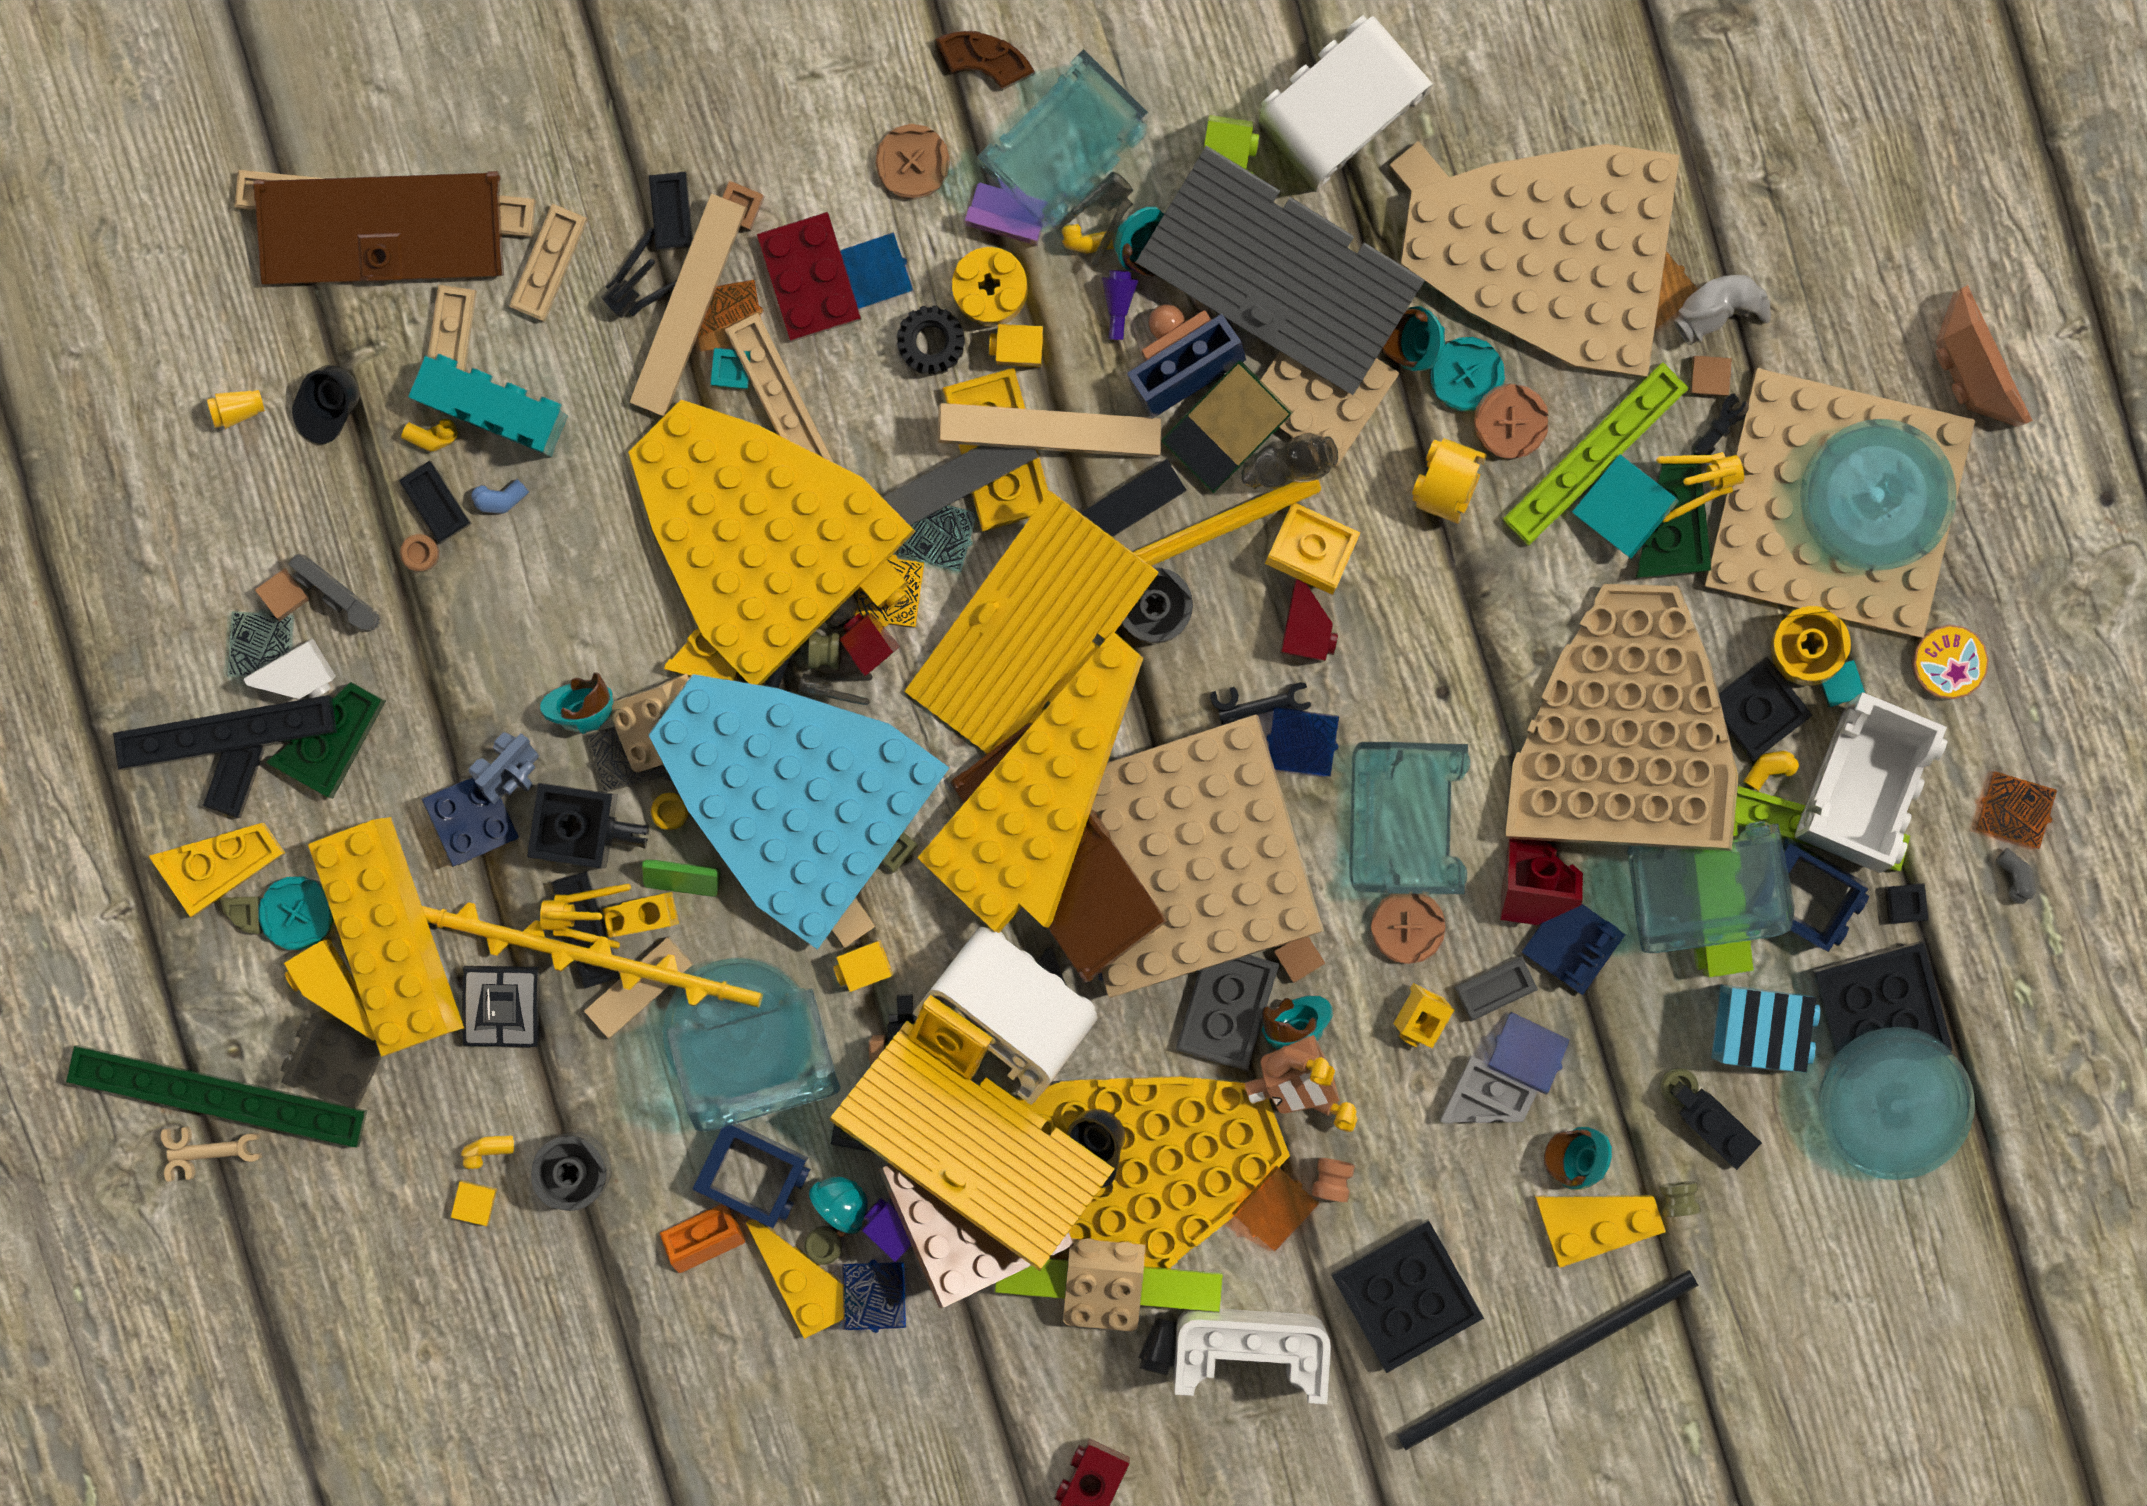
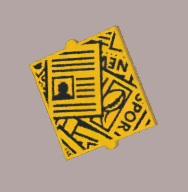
M892 555L888 561L909 584L903 589L907 595L894 607L889 608L885 605L880 609L866 592L859 587L855 616L860 613L865 618L872 613L884 627H887L889 624L916 627L924 562L898 559L896 555Z

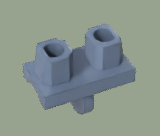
M503 732L494 741L493 749L499 755L492 764L483 758L477 759L469 768V773L475 780V783L485 798L493 805L505 792L510 795L518 786L527 792L533 787V783L527 776L535 769L533 763L538 759L539 755L530 745V740L521 733L514 737Z

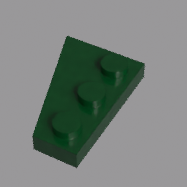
M1661 464L1657 483L1679 500L1671 511L1704 495L1703 482L1691 485L1683 483L1685 478L1702 474L1701 464ZM1705 503L1668 522H1661L1642 546L1635 579L1711 571Z
M350 682L332 699L337 733L291 741L282 751L274 754L266 762L331 799L334 798L386 702V700L353 682Z

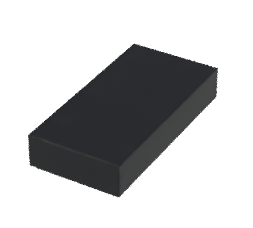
M676 172L649 175L656 250L690 248L693 241L687 173Z
M428 461L399 480L438 543L442 544L472 524L432 461Z
M260 746L221 753L203 806L236 818H241L265 748Z

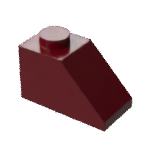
M1295 579L1280 653L1325 662L1327 654L1334 655L1338 633L1332 632V621L1308 585L1299 579Z
M858 613L842 627L847 633L840 638V641L864 676L868 675L901 647L872 613L865 618Z

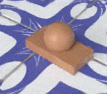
M1163 304L1156 307L1149 316L1148 326L1151 333L1158 340L1142 349L1141 355L1147 361L1211 321L1210 317L1204 310L1185 322L1184 315L1178 307L1171 304Z

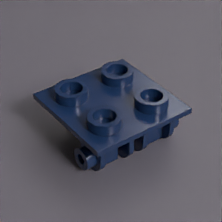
M473 777L421 799L452 867L464 864L472 860V858L519 838L502 799L500 798L493 805L485 798Z
M1581 904L1579 907L1543 922L1524 947L1522 953L1583 996L1626 934Z

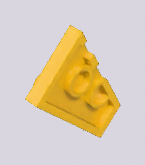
M259 823L206 840L149 855V858L189 916L194 917L277 860L285 852L266 824Z

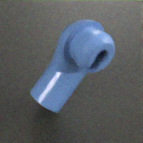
M516 479L503 491L489 490L483 485L478 486L473 490L471 499L475 507L482 512L503 514L514 507L529 491L519 479Z

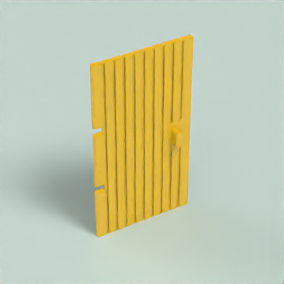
M1049 491L904 692L988 754L1028 723H1034L1044 712L1045 709L1043 707L1047 701L1051 703L1100 647L1092 641L1095 636L1099 634L1106 640L1112 632H1115L1159 572L1052 491Z
M906 1021L829 1120L1040 1271L1115 1168L1057 1127L1048 1136L1041 1131L1047 1122L1046 1119L987 1077L978 1086L971 1079L965 1078L909 1039L914 1025Z

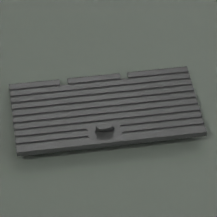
M1206 145L1136 263L1354 395L1425 279L1366 243L1362 244L1358 253L1352 251L1348 246L1354 238L1353 235L1291 197L1282 208L1274 203L1280 190Z

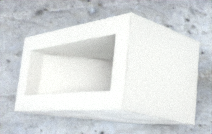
M312 638L244 678L247 686L300 699L309 694L310 698H314L329 691L331 687L328 682L332 681L336 675Z

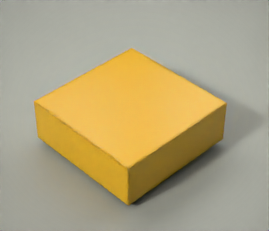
M464 1180L459 1181L451 1218L488 1226L497 1188Z

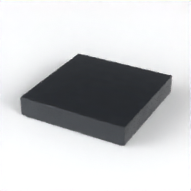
M1767 656L1718 693L1727 730L1751 761H1755L1813 716Z

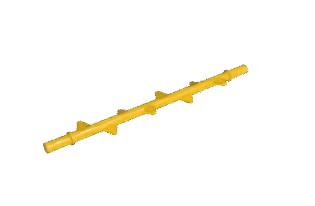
M468 902L457 914L449 913L447 909L437 910L422 906L427 922L436 924L438 928L447 927L486 937L490 954L498 956L508 944L552 954L556 971L562 972L574 960L618 971L623 988L631 990L642 978L684 988L688 1003L691 1006H696L707 995L718 997L720 1001L726 999L757 1008L760 1007L763 993L728 985L727 981L721 983L678 972L674 955L668 954L655 966L612 955L609 940L606 937L601 936L590 948H585L546 938L538 920L532 922L524 931L480 921L474 903Z

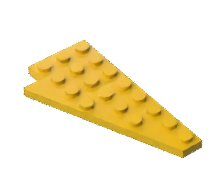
M1112 632L917 857L994 932L1000 933L1021 907L1027 910L1046 928H1049L1053 922L1143 661V657L1115 632Z

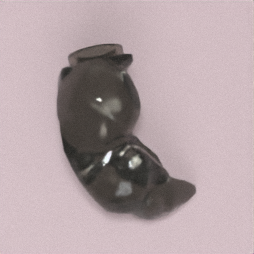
M1314 433L1298 435L1290 439L1285 444V447L1281 449L1268 445L1255 455L1252 462H1244L1241 473L1242 483L1253 489L1261 486L1276 489L1284 487L1288 479L1297 482L1321 479L1330 472L1333 465L1338 463V450L1330 436L1322 437Z

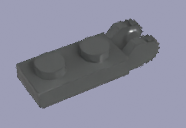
M296 554L288 563L289 566L296 570L292 576L308 589H311L313 585L325 593L322 600L338 612H341L344 608L348 613V621L352 625H357V628H360L362 631L364 629L365 631H371L378 627L380 618L377 611L374 612L372 607L309 557Z

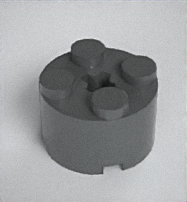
M1154 568L1159 572L1129 612L1122 625L1135 639L1144 643L1160 644L1176 638L1186 628L1192 615L1193 600L1188 585L1178 574L1171 570ZM1151 597L1153 600L1161 597L1164 600L1161 606L1164 612L1161 615L1157 612L1151 615L1146 612L1148 608L1147 598Z
M569 1132L561 1134L544 1144L536 1153L531 1171L533 1189L540 1200L549 1207L565 1211L583 1209L601 1196L612 1175L609 1155L599 1141L585 1133ZM566 1164L568 1166L575 1165L579 1171L576 1173L578 1180L574 1176L567 1178L564 1175V1172L567 1170Z

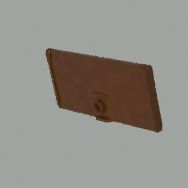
M487 171V173L267 181L265 179H255L253 189L254 200L256 201L261 283L284 284L504 276L499 194L501 176L498 171Z
M1028 723L969 769L953 778L950 784L964 803L1033 723ZM1091 809L1053 922L1048 928L1084 983L1092 981L1103 969L1167 922V919L1111 839L1109 831L1093 809Z

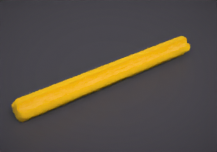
M1315 474L1307 475L1138 549L1133 553L1148 565L1153 566L1321 491L1320 482Z

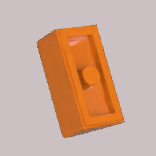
M723 1204L659 1233L669 1261L678 1273L685 1272L745 1243L744 1236L731 1208Z

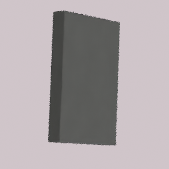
M1248 955L1200 970L1176 1050L1248 1071L1263 1021L1262 1013L1264 1007H1267L1279 963Z

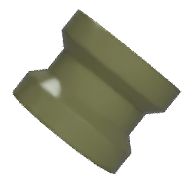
M814 632L809 637V669H817L821 665L829 666L832 670L840 669L841 633L821 636L819 632Z
M1696 1181L1673 1182L1660 1185V1193L1665 1196L1666 1203L1662 1208L1663 1216L1679 1217L1701 1212L1700 1204L1695 1200V1193L1698 1190Z

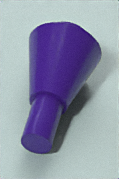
M1109 270V277H1102L1108 314L1110 315L1109 339L1124 340L1125 316L1128 314L1139 280L1131 278V271Z

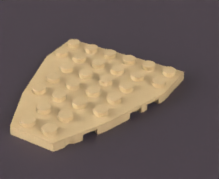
M1602 144L1492 163L1412 189L1409 194L1399 264L1425 279L1426 285L1436 292H1441L1467 314L1509 335L1512 334L1530 343V346L1561 359V362L1571 367L1646 378L1649 372L1680 155Z
M1603 584L1595 597L1593 608L1586 612L1579 623L1581 625L1580 630L1570 645L1567 644L1560 654L1541 697L1543 703L1536 719L1531 720L1527 729L1529 734L1521 753L1517 752L1513 761L1505 836L1509 839L1732 851L1738 773L1712 666L1683 594L1678 586Z

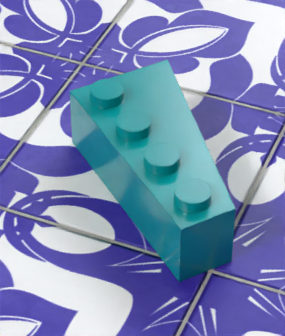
M437 353L435 359L427 356L424 357L408 398L552 457L568 418V415L560 410L562 404L541 396L540 401L526 396L528 390L506 382L505 387L491 382L492 375L472 368L470 373L457 369L458 361Z

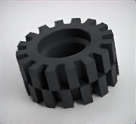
M922 306L917 311L912 310L908 313L909 316L902 320L900 323L901 327L897 332V346L902 359L910 368H913L920 374L925 373L932 376L942 372L943 374L948 372L949 368L954 367L958 363V359L960 356L962 357L964 352L965 337L960 322L950 311L940 309L939 306ZM929 326L942 330L946 338L944 348L934 355L924 354L918 349L916 343L919 332Z

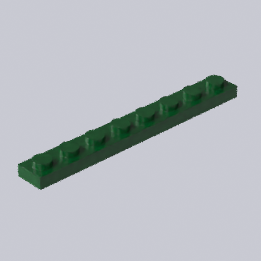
M75 1045L73 1048L66 1079L67 1083L355 1148L360 1146L368 1111L81 1045Z

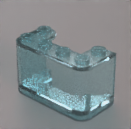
M1084 49L1070 62L1072 67L1065 74L1068 78L1062 74L1049 92L1007 134L1004 133L999 138L1001 146L998 144L993 146L990 143L977 156L979 166L1042 228L1047 227L1049 224L1053 228L1058 226L1069 214L1067 210L1069 208L1068 205L1075 198L1082 201L1094 189L1095 185L1092 181L1101 172L1107 175L1121 161L1118 154L1127 145L1134 148L1148 133L1146 131L1148 127V112Z

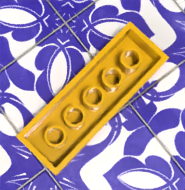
M392 818L373 819L309 843L308 847L381 1057L463 1029L464 1026Z

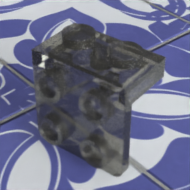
M322 1011L313 1013L310 1018L306 1016L302 1020L296 1037L300 1038L295 1052L291 1050L288 1052L281 1066V1071L285 1073L281 1083L292 1088L307 1087L351 1108L359 1106L382 1058L376 1040L372 1041L342 1020Z

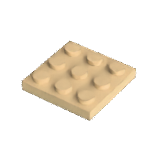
M1280 351L1261 378V381L1293 412L1278 429L1337 467L1400 373L1376 358L1356 392L1352 395Z

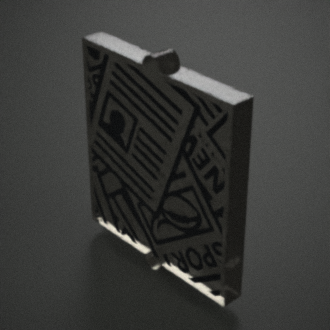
M615 726L586 734L593 757L591 766L596 768L602 792H611L664 777L666 774L663 765L635 772L630 766Z

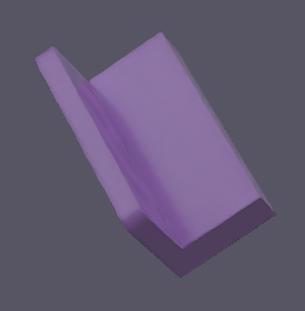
M978 183L971 207L969 206L965 224L972 228L1038 246L1049 204L1047 201Z

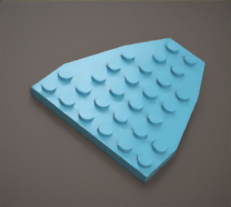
M697 674L691 675L648 734L687 810L756 906L817 950L949 770L947 765L889 723L779 688Z

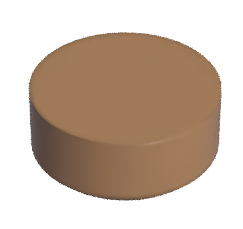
M423 534L412 535L401 546V560L406 567L413 571H428L438 562L439 547L429 536Z

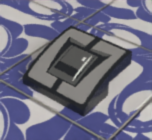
M464 966L462 987L463 1046L538 1047L540 1041L538 1015L540 1003L539 967Z

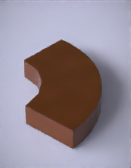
M960 31L935 39L952 74L963 71L981 72L992 78L1002 91L1035 75L1033 67L1017 48L1007 41L977 31Z

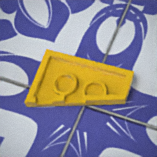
M1534 1195L1559 1268L1666 1232L1656 1201L1652 1195Z

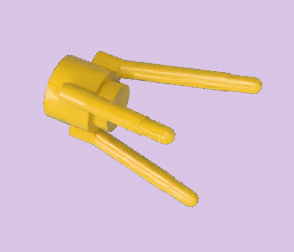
M1721 452L1713 455L1659 456L1656 459L1659 464L1711 463V465L1707 466V473L1685 478L1683 483L1691 485L1709 481L1712 487L1717 486L1716 489L1671 511L1662 521L1664 523L1720 495L1732 493L1733 486L1744 483V470L1737 455L1725 457L1724 453Z
M615 885L570 895H555L554 900H543L540 911L542 930H553L554 936H567L595 943L600 936L573 930L568 927H573L575 920H601L602 914L575 912V906L569 903L629 891L631 885ZM608 939L611 948L618 949L620 947L618 941Z

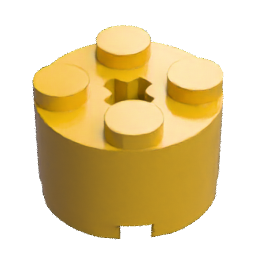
M982 247L971 251L958 262L952 278V291L959 310L969 320L981 326L997 327L998 324L1010 322L1021 311L1027 299L1028 285L1021 263L1012 253L1000 248ZM993 279L994 284H1000L999 287L995 288L994 295H987L986 290H980V287L985 286V280Z
M1443 438L1441 442L1434 439L1426 457L1428 461L1427 467H1429L1426 476L1419 474L1412 491L1413 501L1417 502L1416 508L1459 524L1461 514L1457 511L1465 513L1481 475L1477 471L1480 464L1484 465L1486 454Z
M1819 606L1801 607L1788 614L1775 630L1771 640V657L1775 667L1784 679L1804 686L1818 685L1831 679L1843 667L1850 653L1851 640L1845 623L1829 610ZM1807 638H1811L1812 644H1819V648L1815 650L1813 655L1809 654L1808 649H1802L1801 647Z

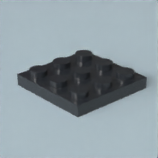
M1923 941L1813 970L1840 1075L1843 1080L1861 1076L1873 1065L1888 1059L1906 1058L1916 1061L1953 1050ZM1904 1059L1889 1060V1061L1903 1060V1061H1910V1062H1912L1911 1060H1904ZM1902 1061L1890 1062V1063H1899V1062H1901V1063H1908V1062H1902Z
M1429 1219L1331 1273L1332 1278L1386 1373L1484 1319Z

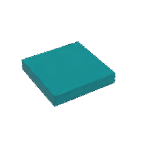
M1619 454L1572 513L1632 559L1679 500Z

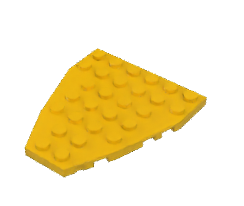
M680 400L628 452L653 533L702 636L749 684L762 685L863 582L916 532L863 477L757 424L684 400Z
M1187 1076L1061 1080L1049 1085L1032 1105L1020 1096L1016 1097L1020 1102L1047 1120L1041 1131L1048 1136L1052 1134L1056 1127L1067 1134L1071 1123L1083 1111L1090 1109L1106 1110L1114 1114L1121 1121L1125 1129V1142L1120 1152L1117 1176L1109 1186L1098 1191L1070 1229L1069 1234L1071 1238L1075 1239L1088 1238L1097 1241L1130 1242L1132 1244L1145 1245L1144 1266L1171 1268L1191 1249L1195 1246L1197 1247L1233 1218L1242 1208L1243 1204L1256 1190L1262 1187L1269 1176L1290 1156L1269 1099L1252 1104L1244 1082ZM1069 1248L1050 1258L1069 1260Z

